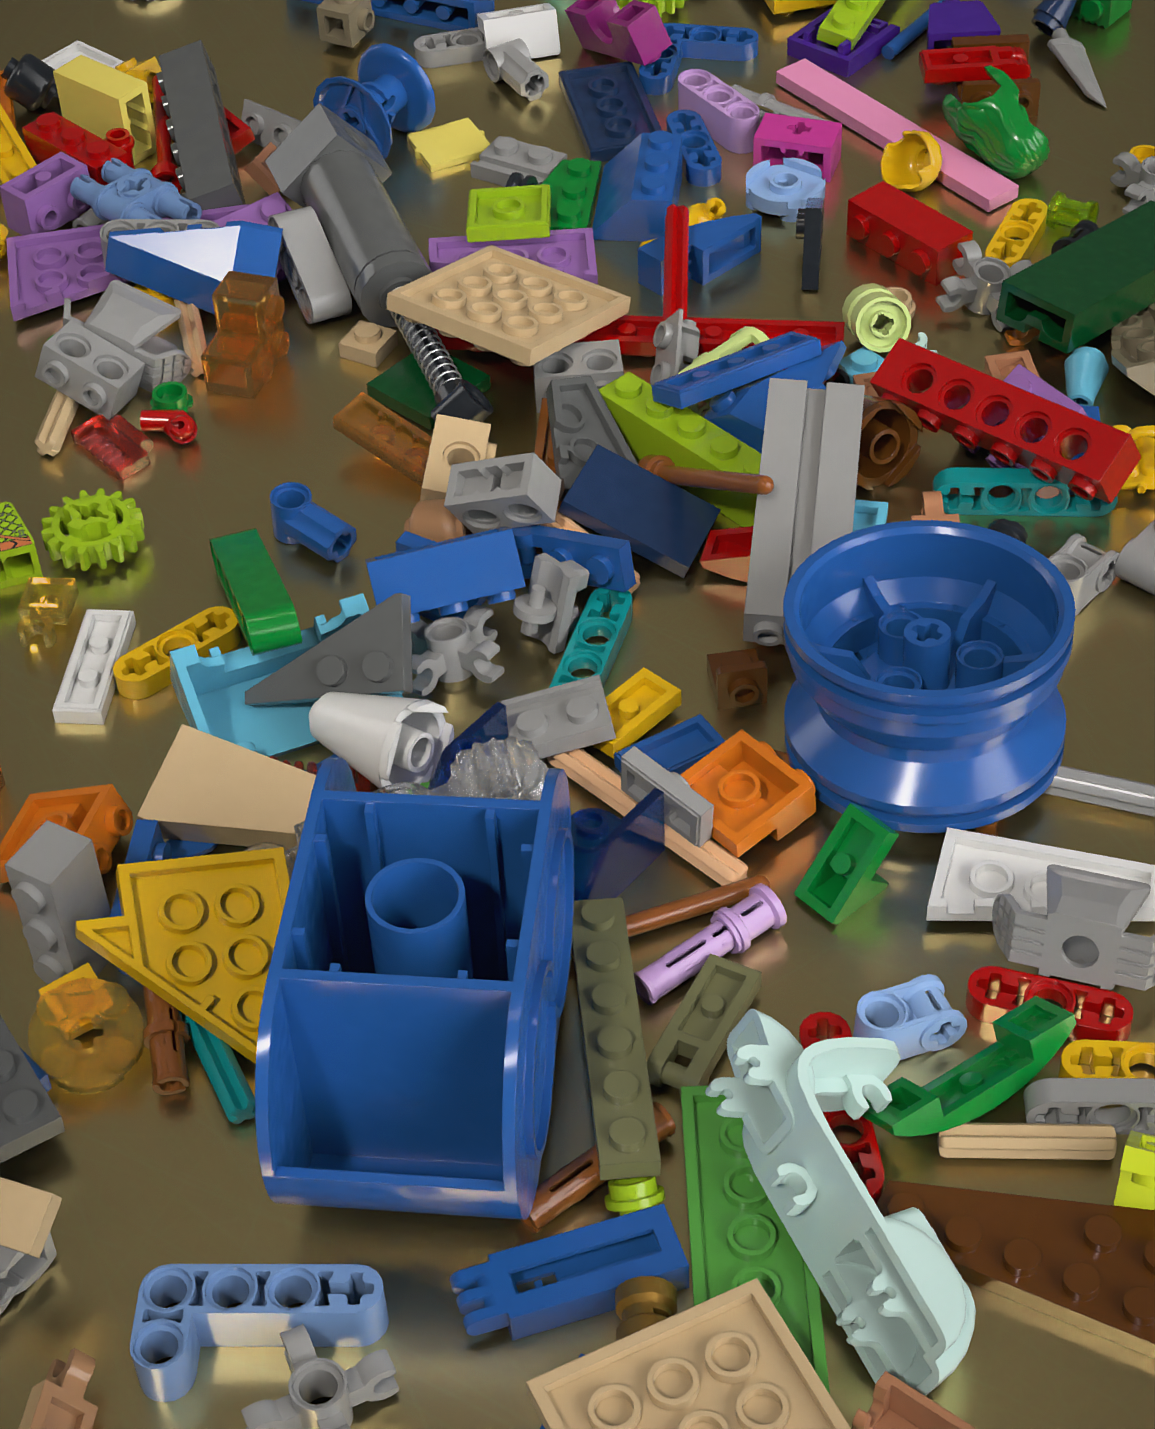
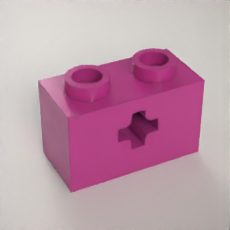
M765 113L753 137V166L766 160H770V166L783 165V158L803 159L817 165L822 171V179H825V182H831L841 158L842 123Z

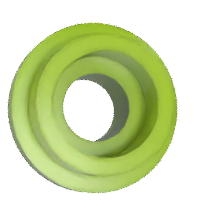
M656 1176L609 1180V1194L604 1199L607 1210L619 1212L620 1216L653 1207L661 1203L666 1197L664 1187L657 1185Z

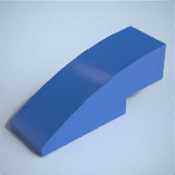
M757 213L737 215L689 226L688 281L692 279L704 286L761 251L762 216ZM665 235L638 248V283L661 297L664 293Z

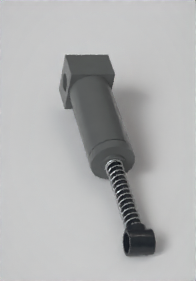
M318 103L265 160L282 194L300 206H311L314 209L343 277L362 314L370 322L377 325L399 327V331L410 347V351L413 353L418 366L421 368L435 395L434 401L436 406L430 412L433 420H436L437 414L484 422L493 413L494 409L491 403L476 386L461 378V374L446 351L445 345L442 343L437 331L422 323L408 322L404 319V316L387 310V295L389 292L428 275L432 271L383 186V183L391 176L392 172L375 142L321 103Z

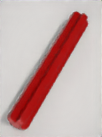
M671 204L667 208V215L665 216L663 321L679 308L683 309V320L687 319L689 210L685 205L676 206Z

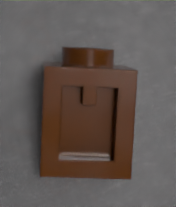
M756 648L707 654V671L718 710L767 703L768 669L764 661H759Z

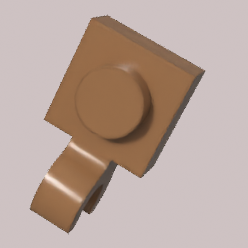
M73 1348L69 1353L67 1363L59 1359L53 1360L46 1379L31 1389L19 1429H92L98 1407L84 1400L83 1396L95 1368V1359Z

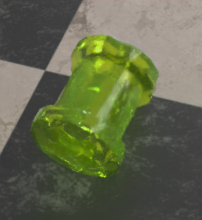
M1057 191L1047 209L1046 226L1053 229L1058 226L1072 229L1081 220H1089L1096 223L1099 214V203L1094 200H1089L1085 203L1069 199L1066 193Z

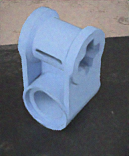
M927 974L900 985L879 991H871L863 995L857 1004L853 1037L883 1038L894 1041L901 1057L900 1060H904L929 1051L943 1050L953 1045L964 1035L968 1026L964 1015L959 1010H953L945 998V987L941 979L936 975Z

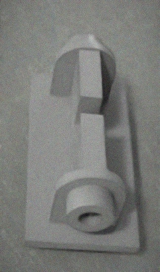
M244 99L241 120L251 128L255 136V140L252 142L262 147H266L270 142L278 147L302 122L251 100Z
M679 308L665 321L660 322L655 330L653 344L656 347L655 365L650 375L651 385L675 376L689 366L684 364L683 360L692 363L693 359L698 357L700 330L696 327L695 321L683 320V309Z

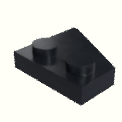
M808 198L806 207L798 209L796 239H804L801 290L819 289L824 198Z

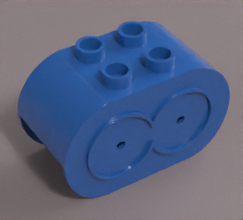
M327 758L323 761L314 781L266 979L258 1028L255 1070L257 1147L264 1186L268 1196L274 1203L526 1220L529 1217L536 1195L541 1158L548 1134L560 1017L567 992L572 948L574 849L570 795L564 769L550 768L547 771L541 800L537 801L357 792L352 771L346 760L343 758Z

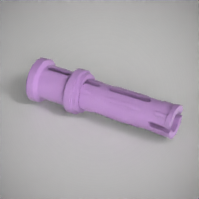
M757 883L750 888L749 896L731 908L721 907L716 910L710 919L711 924L677 945L647 967L634 973L636 992L639 997L648 1005H653L659 998L689 978L697 975L710 953L719 957L724 956L728 952L732 954L743 953L750 948L751 940L769 928L779 929L787 922V915L777 895L768 886Z

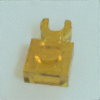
M28 578L17 608L20 618L17 624V633L21 647H27L29 639L36 634L43 635L46 648L54 646L57 641L54 624L68 625L79 594L75 578Z

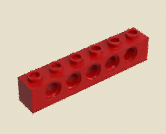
M901 338L897 340L870 380L872 387L880 398L900 401L914 410L922 423V427L934 433H937L939 429L952 434L956 441L970 449H975L978 445L989 450L992 456L1006 465L1013 466L1015 462L1028 467L1033 475L1045 482L1052 483L1054 479L1068 485L1069 489L1076 495L1086 500H1093L1096 497L1111 504L1141 459L1131 434ZM1005 420L1003 423L995 426L999 421ZM1045 436L1040 441L1032 443L1038 437ZM1085 452L1080 458L1071 460L1075 455Z

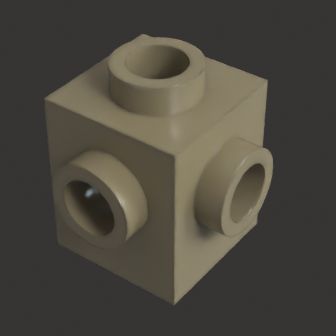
M324 0L316 7L320 41L352 48L374 27L375 14L372 10L371 0Z

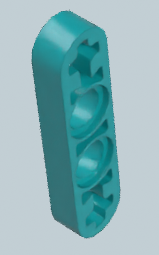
M946 468L934 477L932 483L933 491H941L943 509L946 514L1098 517L1110 513L1118 502L1117 496L1111 504L1096 497L1093 500H1086L1075 493V497H1070L1068 485L1055 479L1052 483L1045 482L1033 475L1028 468ZM1002 485L1013 489L1009 496L1003 498H996L988 493L992 488ZM1048 486L1056 487L1061 491L1057 496L1048 499L1040 498L1036 495L1039 489ZM975 487L980 488V495H975ZM950 488H959L957 494H949Z
M597 588L591 593L549 688L584 679L571 675V672L582 668L593 670L595 674L592 676L599 675L604 689L632 623L633 601L629 591L620 592ZM612 607V609H611V611H610V614H609L610 619L605 618V617H604V612H608V611L610 610V608ZM593 636H603L609 639V641L600 645L589 644L585 640Z

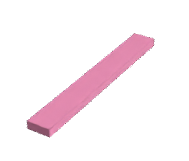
M805 58L776 71V83L883 149L886 144L902 139L904 137L902 135L903 131L912 132V130L928 132ZM930 133L940 145L943 158L941 170L935 179L936 181L987 212L1018 197L1019 185Z

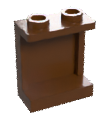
M1028 34L952 37L951 48L995 45L996 47L1011 46L1013 48L1020 46L1026 52V61L1029 58L1030 40ZM1031 73L1026 79H1012L1019 89V103L1026 108L1028 117L1038 116L1040 80L1032 78ZM993 80L952 82L955 98L961 104L963 102H978L992 96L1000 88Z

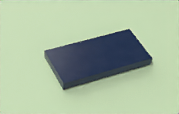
M627 61L558 72L560 88L590 161H610L641 133H652L662 130L632 62Z

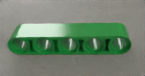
M253 528L209 539L218 578L251 654L254 656L302 644L301 630L293 602L257 529Z

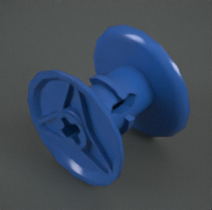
M382 43L371 45L361 55L357 68L358 81L344 76L326 78L317 86L313 104L315 108L318 103H321L374 141L381 155L386 159L393 142L391 128L405 133L422 131L432 123L436 105L432 85L418 62L401 48Z

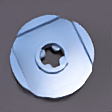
M783 158V165L770 166V160L762 161L754 165L746 174V206L751 210H759L767 214L777 215L785 222H796L798 209L806 207L808 198H825V179H822L821 169L817 165L803 159Z

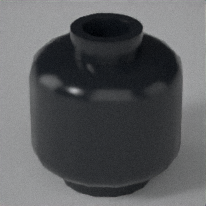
M32 54L23 55L19 61L12 57L1 75L2 78L7 80L4 86V93L30 111H35L39 107L46 109L57 91L53 74L55 69Z

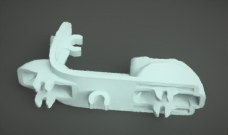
M750 1009L727 1038L728 1057L735 1077L714 1079L706 1088L705 1093L709 1097L724 1095L727 1098L718 1106L716 1110L718 1115L742 1118L744 1123L742 1129L743 1145L753 1171L837 1317L836 1324L842 1326L848 1336L846 1339L847 1343L854 1346L874 1383L876 1384L883 1373L887 1371L926 1396L955 1371L968 1350L975 1325L976 1308L974 1299L968 1285L964 1282L934 1229L919 1209L911 1207L885 1217L882 1216L823 1112L845 1110L853 1120L859 1119L869 1108L866 1099L869 1100L876 1113L882 1112L892 1101L891 1092L883 1081L896 1068L901 1059L898 1048L894 1041L883 1038L844 1037L819 1041L803 1049L802 1045L787 1028L772 1017L755 1009Z

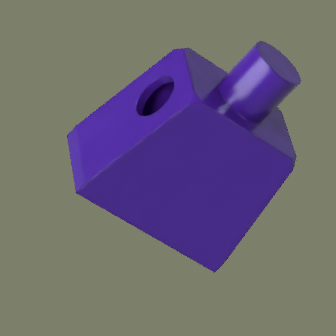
M943 0L942 3H932L929 5L927 50L951 48L952 37L1001 34L999 25L981 1Z

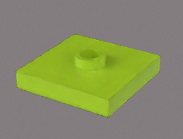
M541 184L469 190L466 224L468 243L550 237V185Z

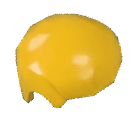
M903 131L902 135L904 137L897 142L888 143L884 147L880 162L882 179L903 192L922 191L934 182L941 170L943 160L941 148L929 132Z

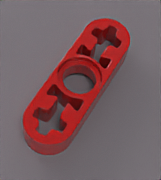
M998 966L981 967L975 970L968 979L966 1007L969 1013L979 1021L992 1024L996 1019L1018 1007V1005H1015L1018 995L1024 996L1023 1003L1034 996H1038L1042 999L1057 1001L1065 1010L1073 1014L1075 1008L1082 1009L1080 1019L1075 1018L1076 1025L1066 1041L1074 1042L1082 1039L1127 1041L1129 1038L1134 1014L1133 1007L1127 998L1117 992ZM989 990L999 992L996 999L986 997ZM1101 1015L1112 1017L1111 1023L1104 1024L1099 1022Z

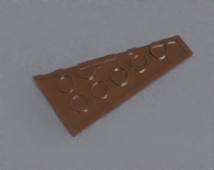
M888 1181L876 1204L882 1216L885 1217L911 1207L919 1209L934 1229L939 1241L964 1281L1155 1359V1210Z

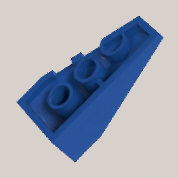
M246 221L226 222V227L203 228L202 224L188 225L187 230L164 232L161 228L113 231L108 236L105 271L184 303H192L197 308L222 318L267 326L283 228Z
M841 340L821 346L822 355L714 396L709 402L711 408L703 418L759 453H762L770 378L808 381L807 388L826 390L823 382L835 374L846 351V345Z

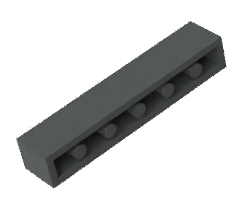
M199 40L159 55L161 72L156 73V76L164 93V96H161L162 104L169 117L166 120V125L172 140L175 142L171 144V150L179 168L175 169L182 189L186 191L180 195L198 203L202 210L246 204L216 70L202 41Z

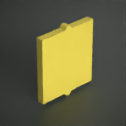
M469 117L407 134V142L414 149L415 158L421 159L431 172L480 159L479 155L490 145L485 138V131H479Z

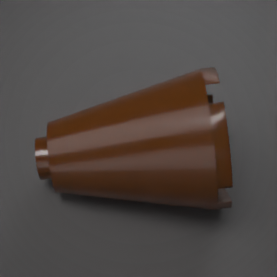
M864 395L857 485L867 490H875L873 487L883 484L889 487L898 483L912 469L921 450V446L917 444L918 430L921 432L923 430L922 423L916 412L906 404L896 400Z

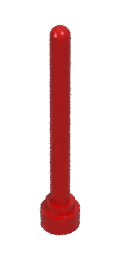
M155 75L152 79L157 164L150 172L155 178L163 182H171L180 192L182 187L175 170L178 167L173 163L171 136L166 125V120L169 117L161 100V96H164V93Z

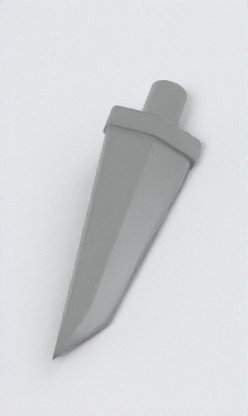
M1057 28L1053 31L1052 39L1047 44L1050 51L1055 54L1085 96L1107 108L1082 42L1070 38L1064 28Z

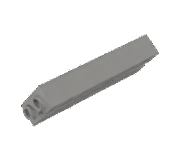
M770 378L759 475L771 477L774 482V488L767 495L757 494L744 609L743 641L756 642L764 646L785 645L783 600L786 587L792 575L819 548L853 532L865 385L827 382L826 390L807 388L808 381L780 378Z

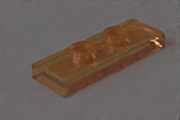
M364 392L356 396L333 417L334 429L422 486L432 440L431 436Z

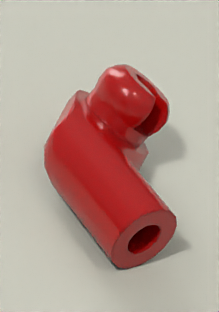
M142 410L140 413L142 432H164L174 442L182 445L189 444L197 436V424L184 410Z

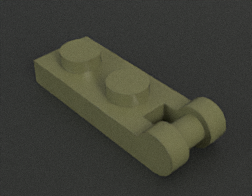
M710 953L647 1060L650 1084L659 1088L663 1087L664 1084H668L680 1089V1096L681 1086L708 1085L709 1077L727 1047V1038L730 1032L746 1014L761 988V971ZM678 1054L692 1059L688 1067L674 1063Z

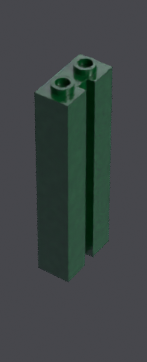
M1150 200L1003 280L996 320L1023 333L1036 328L1040 330L1039 341L1068 354L1155 303V202Z

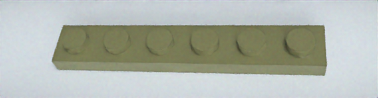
M623 897L574 901L572 954L600 1180L660 1176L661 1158Z

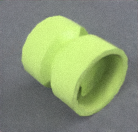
M875 283L862 284L853 289L845 299L842 308L843 321L847 329L867 349L878 353L889 352L899 338L906 340L911 329L910 313L907 307L884 286Z

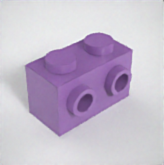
M59 152L0 185V194L8 228L21 235L51 232L67 222L79 218L81 214L92 208L86 203L75 199L70 193L71 184L76 177L81 179V174L89 176L87 165L63 152Z

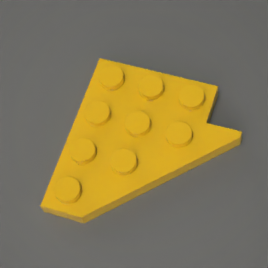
M284 848L118 864L116 879L122 916L76 921V938L256 1064L262 999L290 884Z

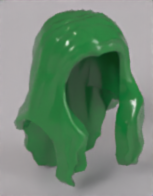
M985 66L984 69L987 75L1000 88L992 96L973 103L963 102L961 104L951 93L946 95L942 102L944 117L965 146L974 151L997 173L1011 180L1026 177L1040 168L1048 159L1050 152L1049 140L1040 129L1029 122L1026 108L1019 103V89L1014 81L1004 71L992 66Z

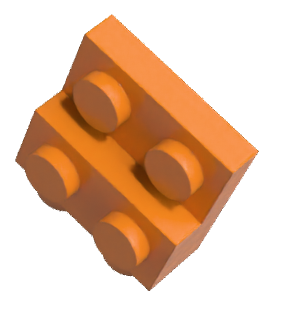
M743 729L680 774L694 791L714 805L712 838L737 858L767 835H771L779 841L816 812V788L811 778L803 770L793 769L780 759L768 743L764 741L758 742Z
M113 784L29 794L0 843V883L9 882L5 869L7 861L47 820L92 839L101 875L108 873L112 866L111 852L121 836L128 835L132 830V811Z

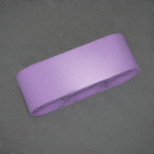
M688 69L681 72L678 76V110H692L700 114L711 138L728 151L738 154L753 152V137L759 127V107L706 70Z

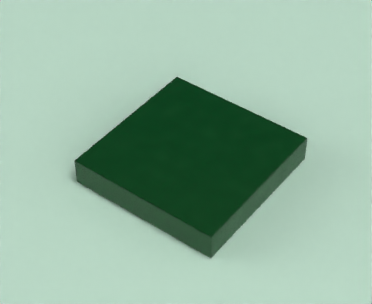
M413 353L366 384L368 396L429 430L434 428L435 421L430 412L436 406L434 401L435 395L421 368L418 366ZM449 354L463 380L472 383L482 393L491 388L490 375Z

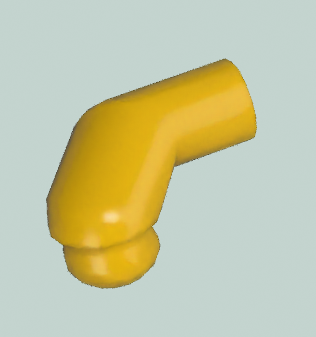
M713 197L709 198L706 203H697L689 206V226L723 218L726 213L725 203L721 199Z

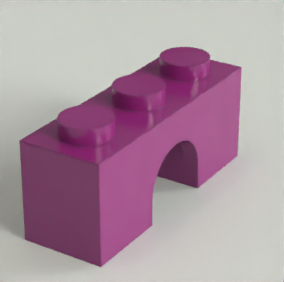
M577 0L565 10L582 47L588 50L645 66L657 61L661 53L672 45L657 8L653 4L632 0L620 10L616 0Z

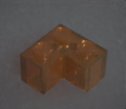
M229 270L212 294L218 331L201 355L206 389L209 392L255 399L263 385L271 380L273 370L281 357L284 358L289 350L290 337L288 332H285L283 322L285 303L283 297L279 295L277 278Z

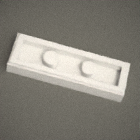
M86 610L52 709L55 723L104 725L116 688L113 666L128 651L136 626L134 611Z

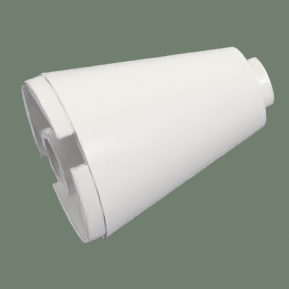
M328 692L312 705L309 712V727L312 736L339 758L346 760L348 765L385 793L403 794L406 792L407 794L426 795L428 792L416 790V788L421 783L429 782L431 778L439 781V777L445 772L451 757L454 741L453 725L445 721L443 714L449 712L444 706L427 699Z

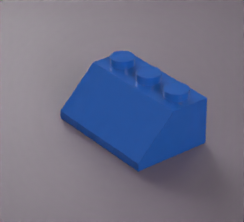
M662 130L652 133H641L604 165L592 226L594 240L643 242L665 235L667 208L671 204L678 206L683 175L682 134L669 133Z
M506 526L365 559L376 606L393 594L403 593L411 597V623L421 621L419 612L438 608L440 616L468 610V600L485 596L488 604L512 600L516 598L515 589L526 587L513 529Z

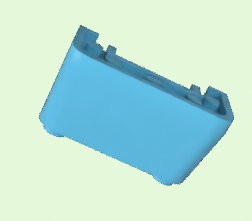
M361 593L339 600L341 613L329 619L328 622L324 614L314 617L313 627L301 630L302 644L254 656L251 654L249 647L221 654L219 646L209 649V657L206 658L198 655L194 644L170 651V679L189 726L270 758L319 744L320 742L312 736L309 727V712L316 701L250 706L245 704V691L369 611L364 594ZM402 694L383 695L392 697H403Z

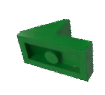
M849 803L794 894L830 923L838 925L887 888L889 883L879 876L876 871L899 834L860 805Z

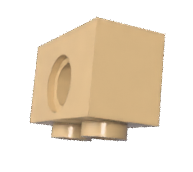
M441 414L436 415L420 501L446 498L452 464L495 457L497 444L488 442L491 424Z

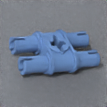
M111 158V161L107 160L102 167L101 176L105 182L109 183L108 185H101L88 175L81 174V179L76 177L70 187L71 195L75 199L91 206L94 214L101 220L162 219V217L166 216L172 219H200L202 216L201 206L181 196L174 184L155 178L145 168H131L117 158Z

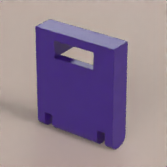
M831 7L787 38V55L799 60L805 58L822 69L849 78L882 54V48L900 33V27L894 24L888 26V22L874 18L852 51L851 41L847 39L839 44V47L817 40L819 26L833 8Z

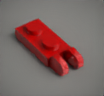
M996 45L921 50L919 52V67L924 84L946 85L950 82L992 80L987 75L984 69L985 66L1000 69L1011 79H1026L1031 73L1030 64L1026 61V52L1020 46L1013 48L1011 46L996 47Z

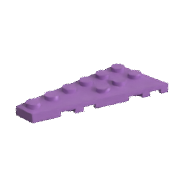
M249 204L202 210L200 219L215 221ZM168 216L162 217V219H172ZM104 224L6 238L10 308L13 321L64 305V298H70L71 302L105 291L113 280H119L125 284L131 282L105 271L99 233Z

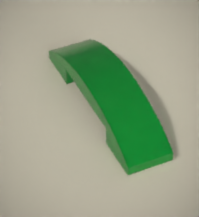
M1034 996L992 1022L997 1042L923 1087L904 1077L897 1079L887 1086L892 1096V1101L882 1112L876 1113L869 1100L866 1099L869 1108L862 1117L894 1136L933 1134L976 1119L1010 1098L1043 1069L1075 1027V1015L1038 996Z

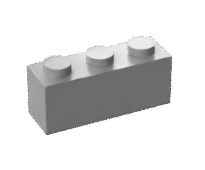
M47 820L7 861L5 869L12 889L11 895L16 902L23 926L22 931L27 939L33 959L34 971L44 982L49 984L88 962L97 976L109 963L107 959L76 938L75 924L76 921L107 918L110 916L111 911L92 839Z

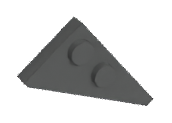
M403 593L393 594L245 691V704L250 706L313 702L319 700L321 696L328 692L380 696L413 693L411 597Z

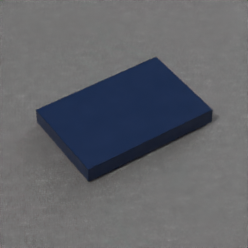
M597 444L563 499L558 512L603 536L629 540L631 551L684 578L721 509Z

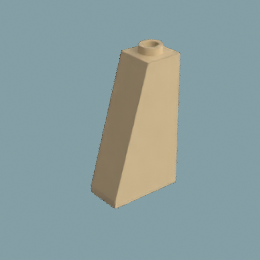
M182 724L137 814V818L142 820H158L163 839L267 849L283 847L284 850L298 851L316 775Z

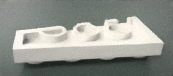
M947 827L927 906L926 921H992L993 904L999 894H1011L1024 911L1047 915L1046 872L1047 866L1051 864L1149 884L1151 887L1150 894L1132 921H1155V865Z

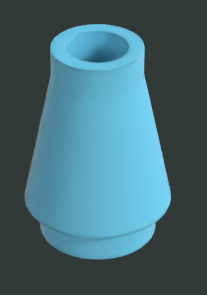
M1080 347L1075 349L1064 363L1067 397L1077 404L1093 406L1094 400L1108 374L1109 366L1105 355L1100 350L1093 347Z

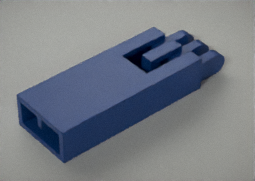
M663 1203L489 1254V1262L458 1270L449 1278L453 1292L459 1294L456 1302L460 1313L466 1315L463 1318V1324L468 1335L477 1336L508 1327L513 1341L616 1310L615 1290L619 1284L631 1278L654 1276L671 1282L677 1291L689 1288V1264ZM555 1275L557 1282L543 1286L541 1278ZM534 1281L533 1289L518 1292V1285Z

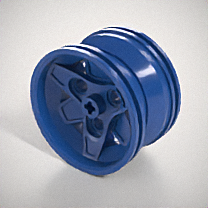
M911 520L875 525L846 534L819 548L794 572L786 587L783 600L784 643L791 667L796 676V680L787 695L784 710L785 749L790 766L793 769L803 770L811 778L816 788L815 797L830 808L843 814L849 803L860 805L892 830L944 833L947 827L960 830L973 829L1007 818L1027 807L1043 794L1053 782L1064 755L1066 711L1057 685L1072 652L1076 611L1074 596L1064 575L1043 554L1018 539L988 528L952 521Z

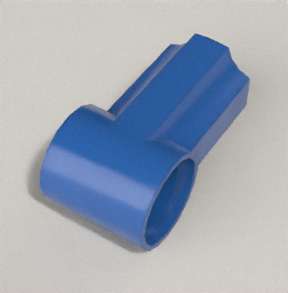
M287 482L276 486L271 491L272 526L274 537L278 541L293 545L301 543L328 561L333 560L336 563L349 556L353 544L357 541L356 528L312 502L311 491L306 485L298 482Z

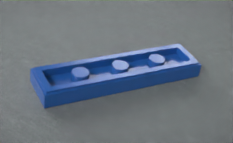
M790 331L654 383L651 386L653 401L679 409L686 408L822 355L821 341L817 337Z

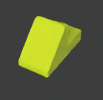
M1131 1130L1124 1148L1114 1206L1155 1210V1136Z

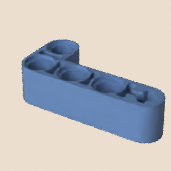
M167 1264L158 1266L143 1278L139 1287L130 1339V1354L140 1387L144 1394L153 1401H175L185 1396L193 1387L197 1375L201 1347H284L280 1333L304 1324L310 1336L313 1347H362L371 1345L380 1340L386 1333L389 1324L383 1281L376 1270L361 1264ZM178 1302H179V1304H177V1305H175V1306H173V1307L164 1308V1307L168 1306L169 1304L178 1303ZM234 1303H242L236 1307L226 1308ZM296 1303H305L299 1307L287 1308ZM172 1357L165 1363L154 1364L162 1358Z

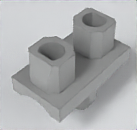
M547 553L535 556L528 594L519 595L515 598L513 604L514 615L522 620L520 632L526 636L541 640L553 654L564 651L568 633L575 630L581 616L578 607L574 605L576 593L587 588L589 571L573 560L559 562Z

